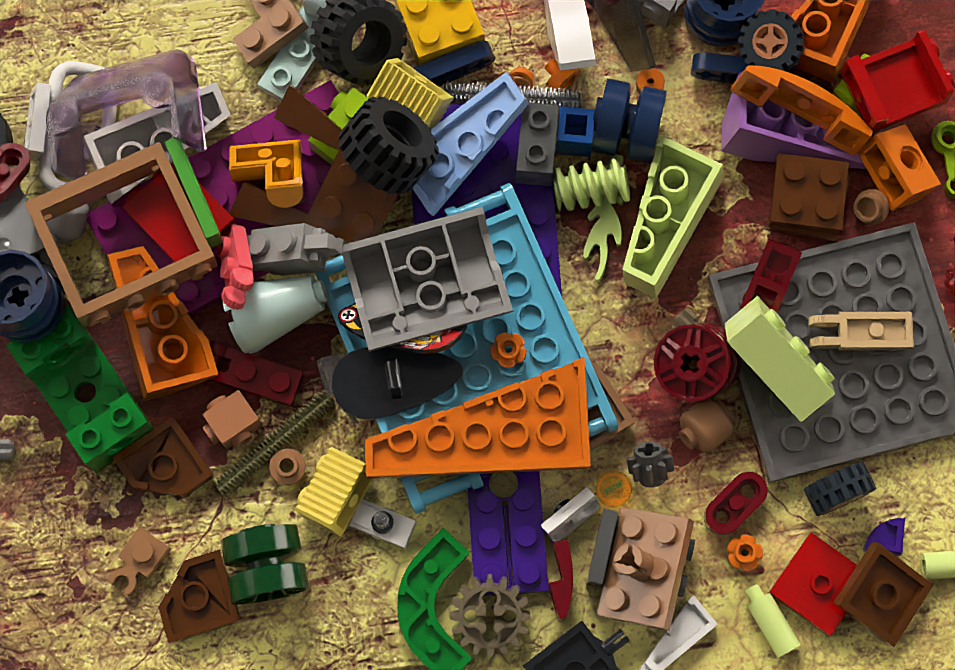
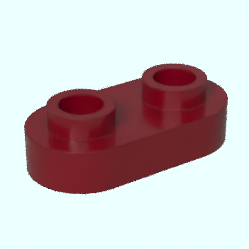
M7 143L0 146V203L12 194L30 171V153L24 146L17 143Z
M743 472L736 476L706 507L704 522L707 528L716 535L723 536L733 533L765 501L768 487L763 477L755 472ZM743 486H750L753 489L754 495L752 498H746L742 495L741 488ZM718 511L727 513L729 518L727 523L722 524L716 520V513Z

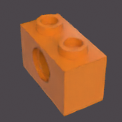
M906 124L876 134L857 152L879 191L887 197L891 211L922 200L941 185Z

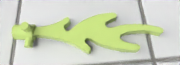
M617 154L615 156L610 155L608 166L604 165L606 170L610 169L611 160L614 158L621 168L624 157ZM618 193L616 202L619 205H623V200ZM605 195L602 206H595L588 215L589 221L594 220L596 217H600V219L593 226L583 253L584 259L588 260L592 249L595 246L600 247V264L595 276L597 282L601 281L607 265L608 236H614L617 246L622 244V229L619 218Z

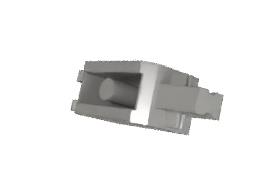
M306 223L254 229L251 235L247 236L253 265L252 271H265L281 276L325 271L327 256L342 254L343 239L335 238L334 235L325 232L324 229L315 228Z

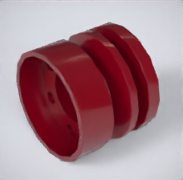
M711 323L681 325L667 332L658 343L653 358L655 375L661 387L672 397L687 402L702 401L716 397L729 390L738 379L742 366L741 356L727 342L726 330L721 326ZM698 355L700 358L697 362L698 368L690 369L688 366L692 361L690 357Z

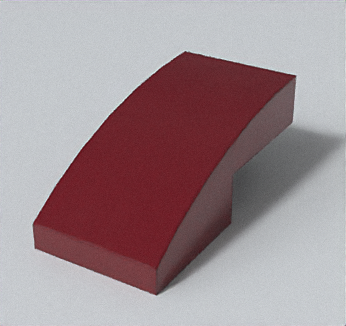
M768 239L740 308L742 309L756 296H759L769 309H773L777 313L802 252Z
M568 539L555 542L552 546L561 580L550 582L548 588L558 622L566 620L573 590V565Z

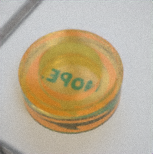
M617 470L607 471L598 478L595 494L602 505L608 508H619L629 500L632 494V484L628 476L623 472Z

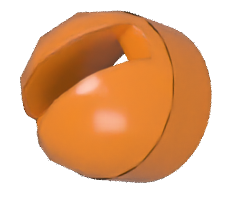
M517 67L509 73L518 87L521 85V89L526 86L527 90L528 86H530V90H532L535 79L531 70L526 67Z

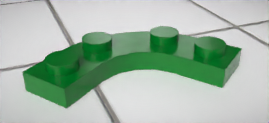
M444 527L415 556L402 577L398 591V620L408 646L430 670H463L473 658L444 631L437 621L435 601L437 592L444 581L470 555V552Z

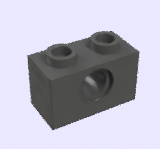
M529 102L522 111L516 183L551 186L559 105Z

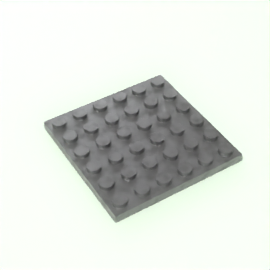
M915 222L801 251L802 255L777 314L786 324L785 328L792 337H799L810 350L808 356L817 365L821 362L835 379L831 383L835 395L800 422L741 358L742 366L737 380L768 483L955 435V345ZM758 263L708 276L707 279L720 323L724 329L725 323L741 310L740 306ZM839 312H912L914 348L912 350L839 351L838 348L830 350L810 348L811 338L818 336L838 337V327L809 326V317L813 315H838Z

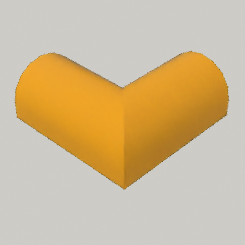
M301 140L230 146L229 170L232 182L265 179L267 198L277 207L288 208L295 206L301 201L303 196Z

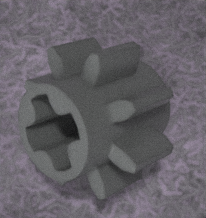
M657 442L639 444L634 449V457L627 458L629 474H633L634 482L639 481L644 487L652 488L662 485L668 480L667 472L674 471L673 456L668 455L667 447L662 448Z

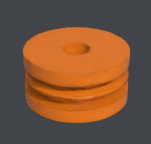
M655 68L644 69L637 77V92L640 94L644 86L663 90L665 78Z

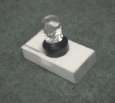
M548 487L544 490L543 496L555 510L554 514L541 524V527L552 543L561 541L598 511L601 506L595 494L588 487L572 500L564 499L555 488Z
M362 499L349 526L369 534L375 539L386 541L406 550L417 522L387 507H381Z

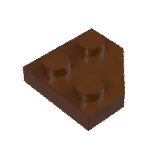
M173 416L112 458L135 490L185 498L215 477Z
M221 550L183 561L174 583L158 607L169 644L242 622L237 605H233L231 602L227 581L229 576Z

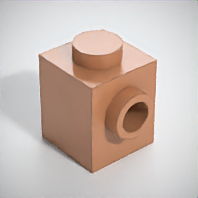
M239 390L227 398L225 395L217 397L207 405L208 411L202 414L208 422L202 428L214 445L221 441L227 450L232 446L234 449L242 447L253 438L251 433L263 426Z

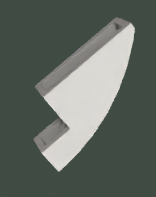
M544 0L548 39L560 71L596 66L584 0Z

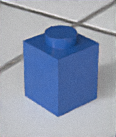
M560 107L556 154L591 157L594 109Z

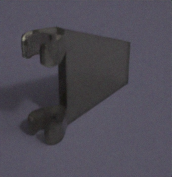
M586 0L594 8L631 72L656 68L638 0H622L623 2L607 4V0Z

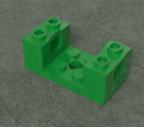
M68 304L65 306L61 322L51 334L42 340L27 344L10 342L6 345L24 374L36 384L68 433L65 435L85 465L95 473L113 463L114 460L112 458L154 429L87 328L82 326L75 312ZM83 385H93L96 389L95 397L90 402H80L77 398L78 390Z

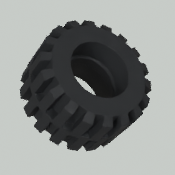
M325 0L326 7H319L316 12L319 17L317 21H312L311 28L315 31L314 34L310 35V43L315 45L312 49L314 57L319 59L318 63L327 71L356 85H361L362 83L371 85L374 83L386 60L402 59L404 55L401 52L402 46L407 45V38L403 37V34L407 32V27L405 23L401 22L404 18L401 12L396 10V6L386 0ZM365 23L364 38L360 45L352 50L353 37L358 28Z
M381 96L378 98L371 97L365 101L339 134V148L343 151L342 156L345 161L350 164L349 167L366 183L368 182L374 188L382 189L390 194L409 192L438 158L439 148L436 145V138L422 118L398 101L388 100Z

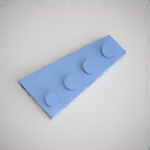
M507 72L431 129V133L437 141L436 145L439 148L438 158L415 184L413 190L432 216L439 211L529 104L524 94Z

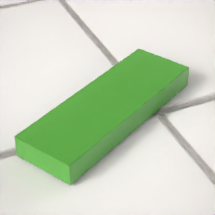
M174 137L165 141L170 157L210 248L222 244V237L180 139Z

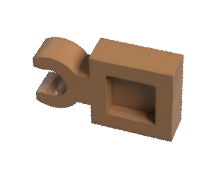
M138 527L118 556L126 564L123 568L116 569L110 574L108 583L114 586L121 577H127L129 585L123 593L127 596L133 595L138 588L139 575L142 573L150 579L171 548L141 527Z

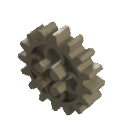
M488 574L486 583H481L477 577H473V588L470 589L465 585L460 587V592L464 597H453L452 604L459 608V610L450 612V620L459 622L452 627L453 634L463 633L460 640L462 647L471 642L473 643V654L477 655L481 648H486L488 657H492L494 648H499L505 655L507 654V643L510 642L517 647L520 645L517 633L527 634L528 627L522 621L530 619V611L521 610V608L528 604L527 597H516L520 591V587L517 584L509 589L507 588V577L503 576L499 583H494L492 574ZM489 591L497 595V598L494 600V614L497 615L494 617V631L497 635L493 639H487L483 635L486 631V617L483 616L486 614V600L483 598V595ZM469 610H474L479 616L474 621H469L465 618L464 614ZM506 610H512L516 614L515 618L510 621L505 620L501 615Z

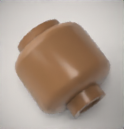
M705 399L699 401L681 415L680 426L682 430L679 431V436L689 449L696 448L701 452L709 453L733 434L732 425L734 424V417L729 408L720 400Z

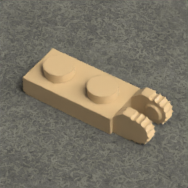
M839 312L838 315H813L809 317V326L838 327V337L818 336L811 338L810 348L830 350L838 348L839 351L912 350L914 348L912 312Z

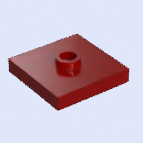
M810 532L768 593H771L772 597L830 637L846 615L833 602L857 564Z

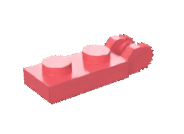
M231 224L227 235L222 236V244L217 246V257L221 259L220 277L224 278L225 288L221 294L222 301L229 308L238 310L244 307L246 302L245 292L251 290L254 284L253 265L246 229L243 226Z

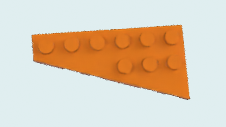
M585 357L574 360L572 363L560 368L540 373V375L523 382H516L463 402L462 405L449 410L439 411L430 417L412 424H405L365 439L366 478L590 469Z

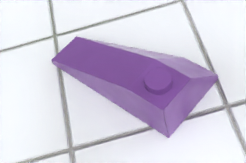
M732 92L722 121V152L753 161L775 162L777 154L782 153L849 162L848 168H866L858 153L852 156L824 141L825 129L770 100H767L762 107H759Z

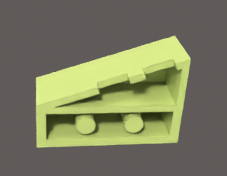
M756 296L725 323L727 342L798 420L802 422L835 395L831 383L835 378L821 362L817 365L808 356L810 350L797 336L792 337L785 328L786 324L773 309H769L759 296Z

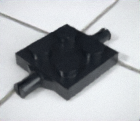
M580 621L522 667L525 670H619L613 653L629 643L630 640L625 636L614 644L616 640L625 634L622 629H619V631L603 642L591 633L583 621Z

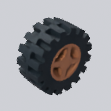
M769 9L766 12L763 10L757 12L756 16H751L747 19L748 22L745 26H742L740 30L741 36L738 38L739 51L747 65L764 66L789 72L794 65L798 64L799 58L804 52L805 41L800 26L791 16L783 11L779 12L775 9Z
M858 462L808 485V487H805L804 492L816 516H820L857 501L877 488L865 463Z

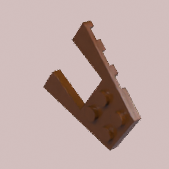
M289 85L274 119L339 151L310 212L297 206L288 208L277 207L268 200L266 191L245 181L229 214L232 217L273 226L306 223L315 228H322L325 232L334 235L335 238H341L348 242H356L378 236L398 194L386 193L382 189L378 190L370 183L362 180L349 167L350 164L342 156L343 151L339 148L338 143L342 128L331 120L317 105L303 96L296 87Z

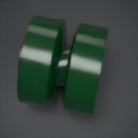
M258 525L243 529L239 533L227 536L220 541L225 566L234 568L247 567V570L236 573L227 579L233 605L253 604L280 599L309 589L305 564L300 562H283V559L292 557L302 551L297 525Z

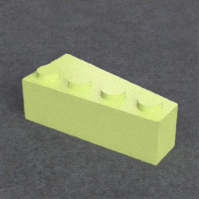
M659 134L655 155L648 173L644 196L641 199L638 218L623 266L624 283L655 299L658 297L723 180V164Z

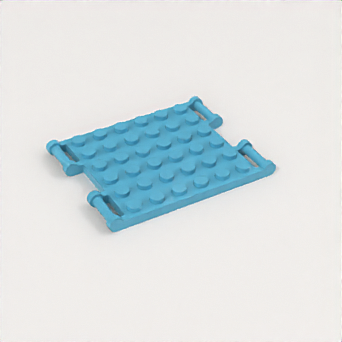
M511 183L500 186V191L461 207L455 208V206L446 208L444 213L447 217L479 207H483V211L486 212L503 204L508 206V211L486 219V223L513 312L468 324L462 338L451 348L438 352L447 355L461 364L463 369L461 378L449 390L433 400L401 413L376 419L381 433L405 424L409 425L439 411H446L462 405L463 402L513 383H520L540 375V373L568 365L582 357H585L587 410L589 411L597 407L601 416L588 422L589 437L606 430L610 433L619 429L615 415ZM341 255L326 261L325 271L314 273L317 280H322L327 289L329 297L327 301L349 353L368 346L366 340L349 332L340 324L338 314L343 308L355 303L348 276L332 283L328 277L346 269L343 256ZM503 332H508L511 335L516 333L525 341L524 348L527 350L525 359L511 368L500 366L497 360H494L490 354V347L495 343V337ZM507 346L505 348V351L507 353H510L512 351V348L510 346ZM465 474L419 493L415 483L432 476L400 477L415 514L425 511V506L472 487L475 490L484 486L480 474Z

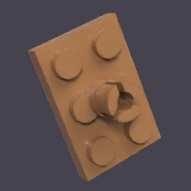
M622 507L597 615L602 618L670 631L694 521L684 517Z

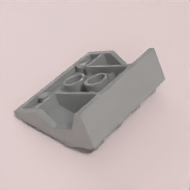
M483 207L342 246V256L369 352L513 312L501 268L496 260Z

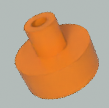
M554 58L544 67L551 75L546 86L549 89L552 87V91L556 88V92H558L559 88L560 92H562L563 88L566 91L581 74L579 68L560 71L558 63Z

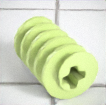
M615 158L611 160L609 170H606L602 161L597 162L596 172H592L588 163H584L582 174H578L575 167L571 165L569 166L568 176L565 177L559 167L555 168L554 190L559 211H561L562 202L568 211L574 210L576 199L582 209L588 208L590 197L596 206H602L604 195L610 204H615L618 193H620L624 202L630 201L626 167L624 165V167L620 168Z

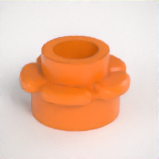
M503 332L495 337V343L490 347V354L494 360H497L500 366L511 368L525 359L527 350L524 348L525 341L520 335L516 333L511 335L508 332ZM507 346H510L512 348V351L510 353H507L505 351V348Z
M741 535L738 539L733 538L728 543V561L732 567L751 571L758 566V561L763 557V549L760 544L756 543L754 537ZM743 549L748 551L747 556L741 554Z

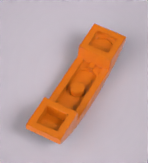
M748 65L730 90L759 107H762L767 100H770L825 129L826 132L823 140L852 156H855L871 138L873 133L861 117L839 98L822 87L786 71L764 66Z

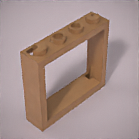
M160 142L24 202L75 315L83 327L89 325L91 327L99 322L103 325L111 319L110 315L123 309L126 312L135 310L145 303V299L156 294L159 296L168 295L178 289V284L191 278L192 280H200L204 274L218 266ZM161 170L199 251L84 304L47 221Z

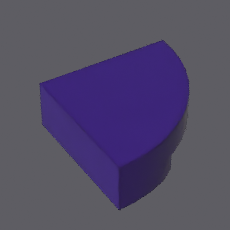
M905 518L890 519L878 525L867 537L863 551L866 552L872 542H877L895 556H901Z

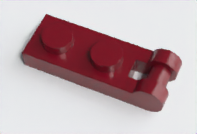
M209 341L217 369L221 359L230 361L227 373L217 370L218 376L208 381L293 408L304 377L303 371L229 348L214 341Z

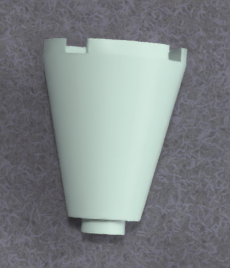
M303 276L253 282L251 290L245 292L246 302L242 309L233 310L226 306L224 301L223 306L225 312L231 310L233 322L228 324L237 344L244 353L249 352L251 354L260 351L325 309L324 302L328 301L329 297L322 280L316 281L314 276Z

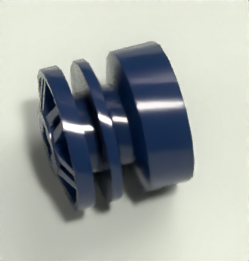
M687 0L684 10L686 24L692 34L705 44L717 47L733 46L738 43L742 26L747 24V19L751 16H756L757 12L761 11L764 0Z
M11 249L1 251L0 335L11 342L27 344L40 341L51 334L62 320L66 306L64 292L54 277L35 257L25 251Z

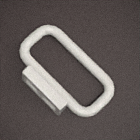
M67 61L59 64L52 71L49 84L37 82L31 91L24 147L30 153V161L37 162L40 158V179L43 185L50 191L69 183L58 180L53 173L64 79L69 75H77L99 80L103 84L105 93L101 120L102 129L114 124L116 121L119 94L118 83L114 75L106 68L78 61Z

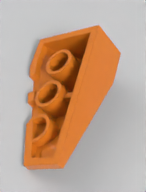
M144 246L107 255L115 289L159 270ZM174 292L164 296L156 294L144 300L145 303L135 310L128 312L124 311V309L121 310L135 372L144 401L183 391L218 376L209 340L203 331L199 330L188 314L189 311L179 301Z

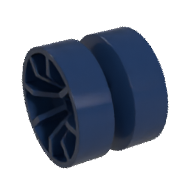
M607 78L603 98H597L594 111L593 132H595L592 152L615 156L622 138L629 139L628 159L651 164L667 91L644 86L640 91L637 104H631L630 83Z

